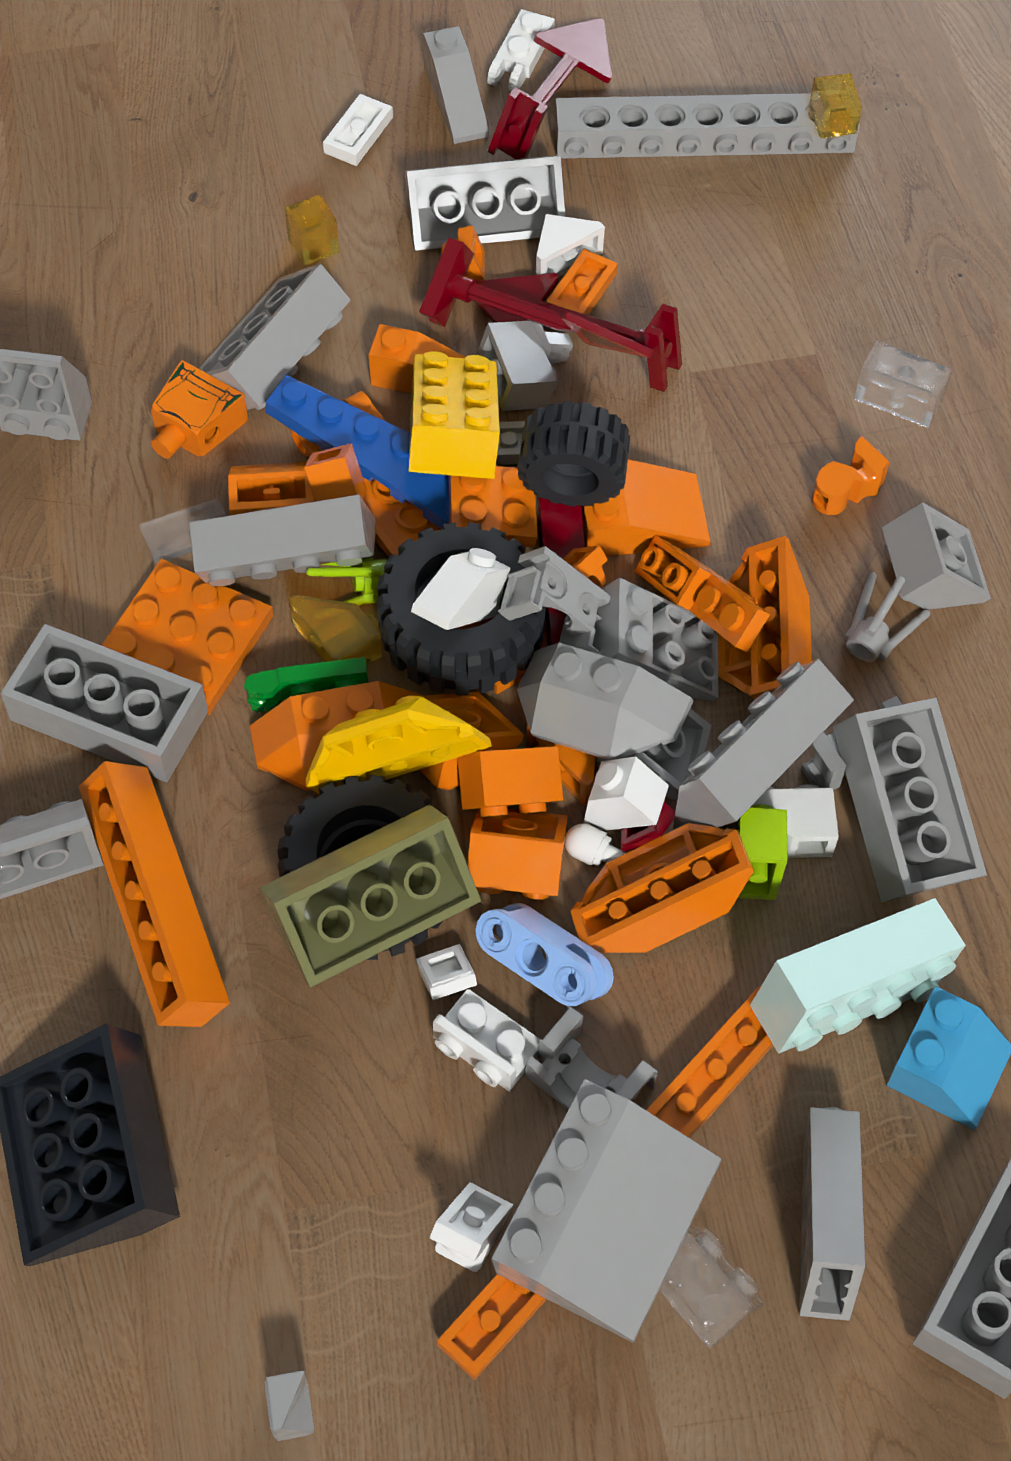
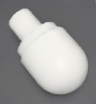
M589 824L574 825L565 836V847L568 853L590 866L594 864L599 867L602 861L608 863L626 854L621 849L610 845L612 838L607 836L606 832Z

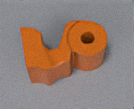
M861 436L855 443L850 466L832 461L820 469L812 495L813 506L822 514L837 515L845 510L848 500L859 503L867 496H877L880 486L884 484L890 461Z

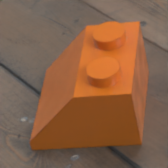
M480 808L477 809L470 833L467 863L477 891L486 894H499L503 890L521 892L524 897L530 899H546L549 895L558 896L568 815L543 812L520 814L519 810L507 808L508 815L481 817Z

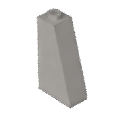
M810 1107L803 1141L799 1316L850 1321L865 1269L860 1113L857 1111L841 1110L835 1107Z

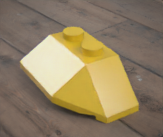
M406 696L397 700L396 705L382 710L367 709L360 711L355 715L354 719L339 723L325 734L306 776V786L319 794L320 787L330 782L335 787L343 785L344 778L357 776L358 781H370V775L385 776V780L492 747L491 741L488 736L424 697Z

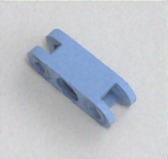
M517 903L508 905L503 909L489 910L482 914L477 921L476 938L480 947L488 955L561 1004L577 1006L607 994L612 987L614 979L613 969L609 961L601 953L525 904ZM495 924L500 941L493 935L492 930ZM542 948L546 953V959L543 956Z

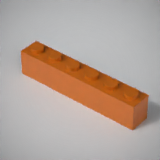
M104 761L78 787L158 1026L202 1027L228 1006L230 1001L147 767Z

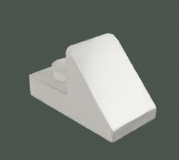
M469 1182L434 1225L430 1239L437 1242L435 1251L463 1267L477 1272L489 1254L511 1212L513 1204Z

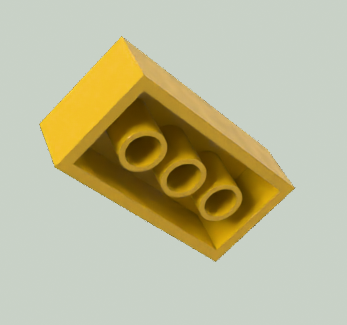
M437 351L426 352L424 355L415 354L411 391L408 472L494 479L500 434L496 361H489L488 358L480 355H469L465 358L448 357L446 354Z

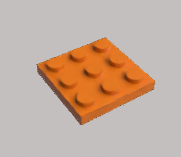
M160 559L101 646L202 684L208 708L207 714L210 715L273 618V607L226 586H211L209 582L205 583L196 573Z

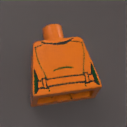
M182 360L152 404L151 413L155 431L158 435L151 441V446L157 454L165 459H170L180 447L198 457L205 456L247 422L248 413L245 394Z

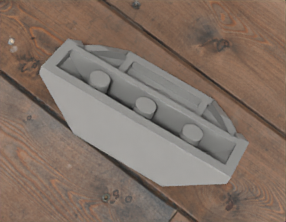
M556 643L536 650L517 687L530 733L534 737L606 760L621 759L643 752L660 743L665 745L676 741L694 702L690 696L640 666L562 643Z

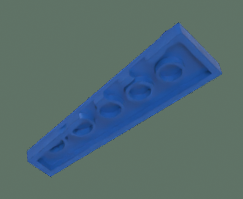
M288 375L284 377L266 400L265 413L309 442L317 444L321 450L352 443L362 476L365 479L371 481L374 478L389 488L390 495L401 503L407 500L423 511V517L442 529V524L449 523L448 475L408 472L409 432Z

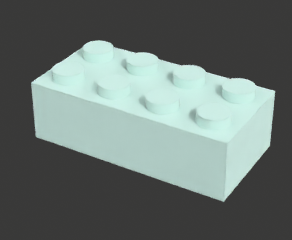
M934 898L777 960L751 1002L750 1007L778 1054L794 1047L798 1051H803L817 1044L823 1038V1035L832 1031H836L838 1035L845 1034L856 1028L862 1022V1019L873 1014L878 1019L883 1018L896 1011L902 1002L912 998L916 1003L928 999L934 987H939V981L955 969L956 964L954 961L966 945Z

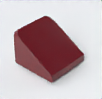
M664 802L657 825L622 828L621 850L626 853L661 837L673 822L675 810Z

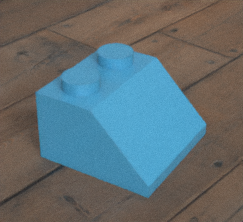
M935 986L886 1086L975 1130L1011 1055V1043L979 1007Z

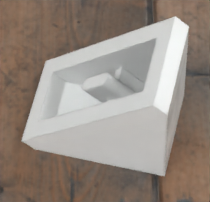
M546 214L536 256V275L557 273L559 277L567 273L583 249L597 255L603 254L605 226L598 221Z

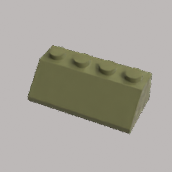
M431 805L425 806L259 888L279 935L310 988L481 902L449 818Z

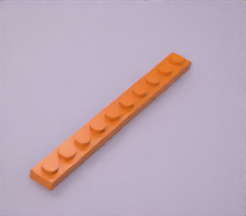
M760 986L646 1111L690 1139L773 1047L771 1040L750 1007ZM497 1274L437 1340V1346L475 1381L547 1299Z

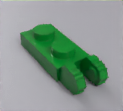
M361 657L278 667L276 670L260 671V673L255 672V674L250 673V676H246L247 679L243 685L244 690L249 695L247 702L250 704L252 711H256V713L266 711L268 713L290 696L369 683L366 659Z

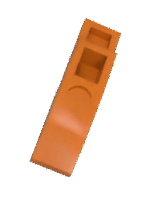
M657 535L654 536L649 547L642 554L641 560L634 572L676 605L689 610L728 642L745 652H748L770 616L767 611L757 605L758 602Z

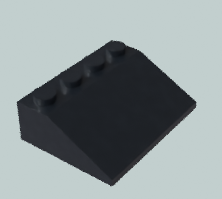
M106 1023L0 1077V1134L25 1266H34L137 1237L180 1217L141 1035Z

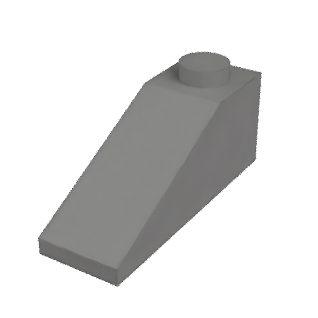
M459 26L423 33L424 68L453 144L489 137V128L469 50Z

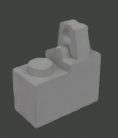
M532 321L494 322L487 324L478 352L480 356L488 358L489 361H496L498 403L502 411L546 408L553 391L556 390L558 385L557 372L551 365L567 361L569 353L573 348V343L568 333L544 332L542 325Z

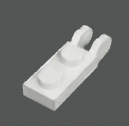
M521 9L489 68L487 83L496 86L506 71L511 73L509 89L511 91L514 87L520 89L526 77H530L545 49L533 41L535 34L555 29V19Z

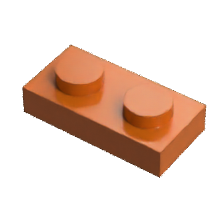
M583 249L550 295L547 303L589 315L617 275L618 263Z

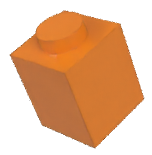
M352 443L311 454L304 468L316 501L360 495L362 499L364 498L367 488Z

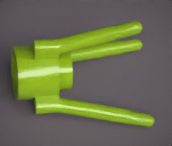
M362 558L361 563L351 566H339L336 562L319 565L339 567L308 568L306 571L308 576L351 577L354 592H362L360 596L315 612V619L319 620L363 604L377 603L379 577L384 574V565L387 560Z

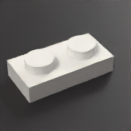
M359 94L323 141L324 153L357 166L392 120L393 107Z

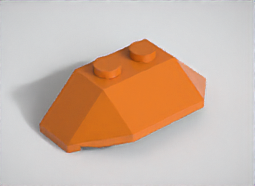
M786 536L746 548L741 557L742 564L729 580L733 585L758 602L757 605L770 614L748 652L735 647L718 634V677L753 699L758 698L766 691L772 694L781 685L777 681L778 676L793 663L798 661L802 666L812 661L810 596L790 541Z
M374 681L290 696L250 725L257 768L264 772L269 771L280 779L306 791H311L306 786V776L325 734L339 723L354 719L355 715L360 711L367 709L382 710L396 705V701L400 698L423 695L384 682Z
M687 823L606 863L588 887L581 902L577 901L570 913L578 938L599 953H646L729 913L753 874L754 869L740 833L736 829L726 828L724 830L713 826Z

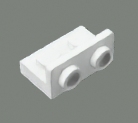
M469 989L464 992L445 1017L439 1014L433 1021V1038L436 1039V1046L448 1057L455 1060L461 1057L474 1066L473 1071L492 1087H496L499 1084L510 1092L525 1073L526 1062L531 1056L535 1059L538 1056L540 1039Z

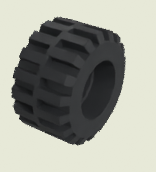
M563 401V404L551 403L547 404L546 408H537L533 411L532 416L527 417L523 427L517 468L519 480L523 481V486L527 490L534 491V495L539 498L548 499L549 502L555 504L560 503L574 507L582 505L586 507L594 506L595 503L602 504L608 502L609 498L618 496L620 489H623L625 486L630 447L629 429L626 424L621 423L622 419L616 414H609L607 409L594 407L589 403L582 402L580 404L573 403V401Z

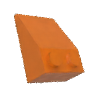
M628 459L625 486L623 489H620L618 496L609 498L608 502L602 504L595 503L594 506L585 507L581 505L585 547L600 545L606 557L644 553L655 535L679 549L710 546L711 541L695 473Z

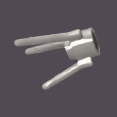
M875 572L869 573L852 624L844 636V639L847 641V649L858 659L865 662H874L877 657L881 660H886L892 649L930 616L929 610H923L889 639V627L883 622V619L905 583V578L902 576L896 579L874 617H868L866 620H863L877 578Z

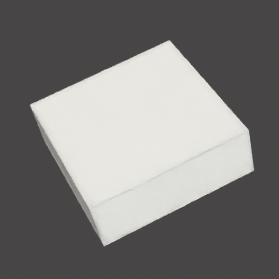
M460 944L416 959L418 971L432 1000L477 985L475 973Z

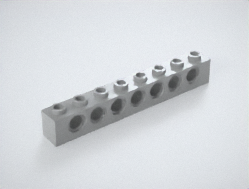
M855 93L556 98L555 108L557 156H561V158L854 153L860 127Z

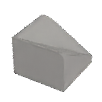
M305 1371L266 1377L267 1381H264L270 1429L274 1439L282 1441L313 1434L314 1423Z

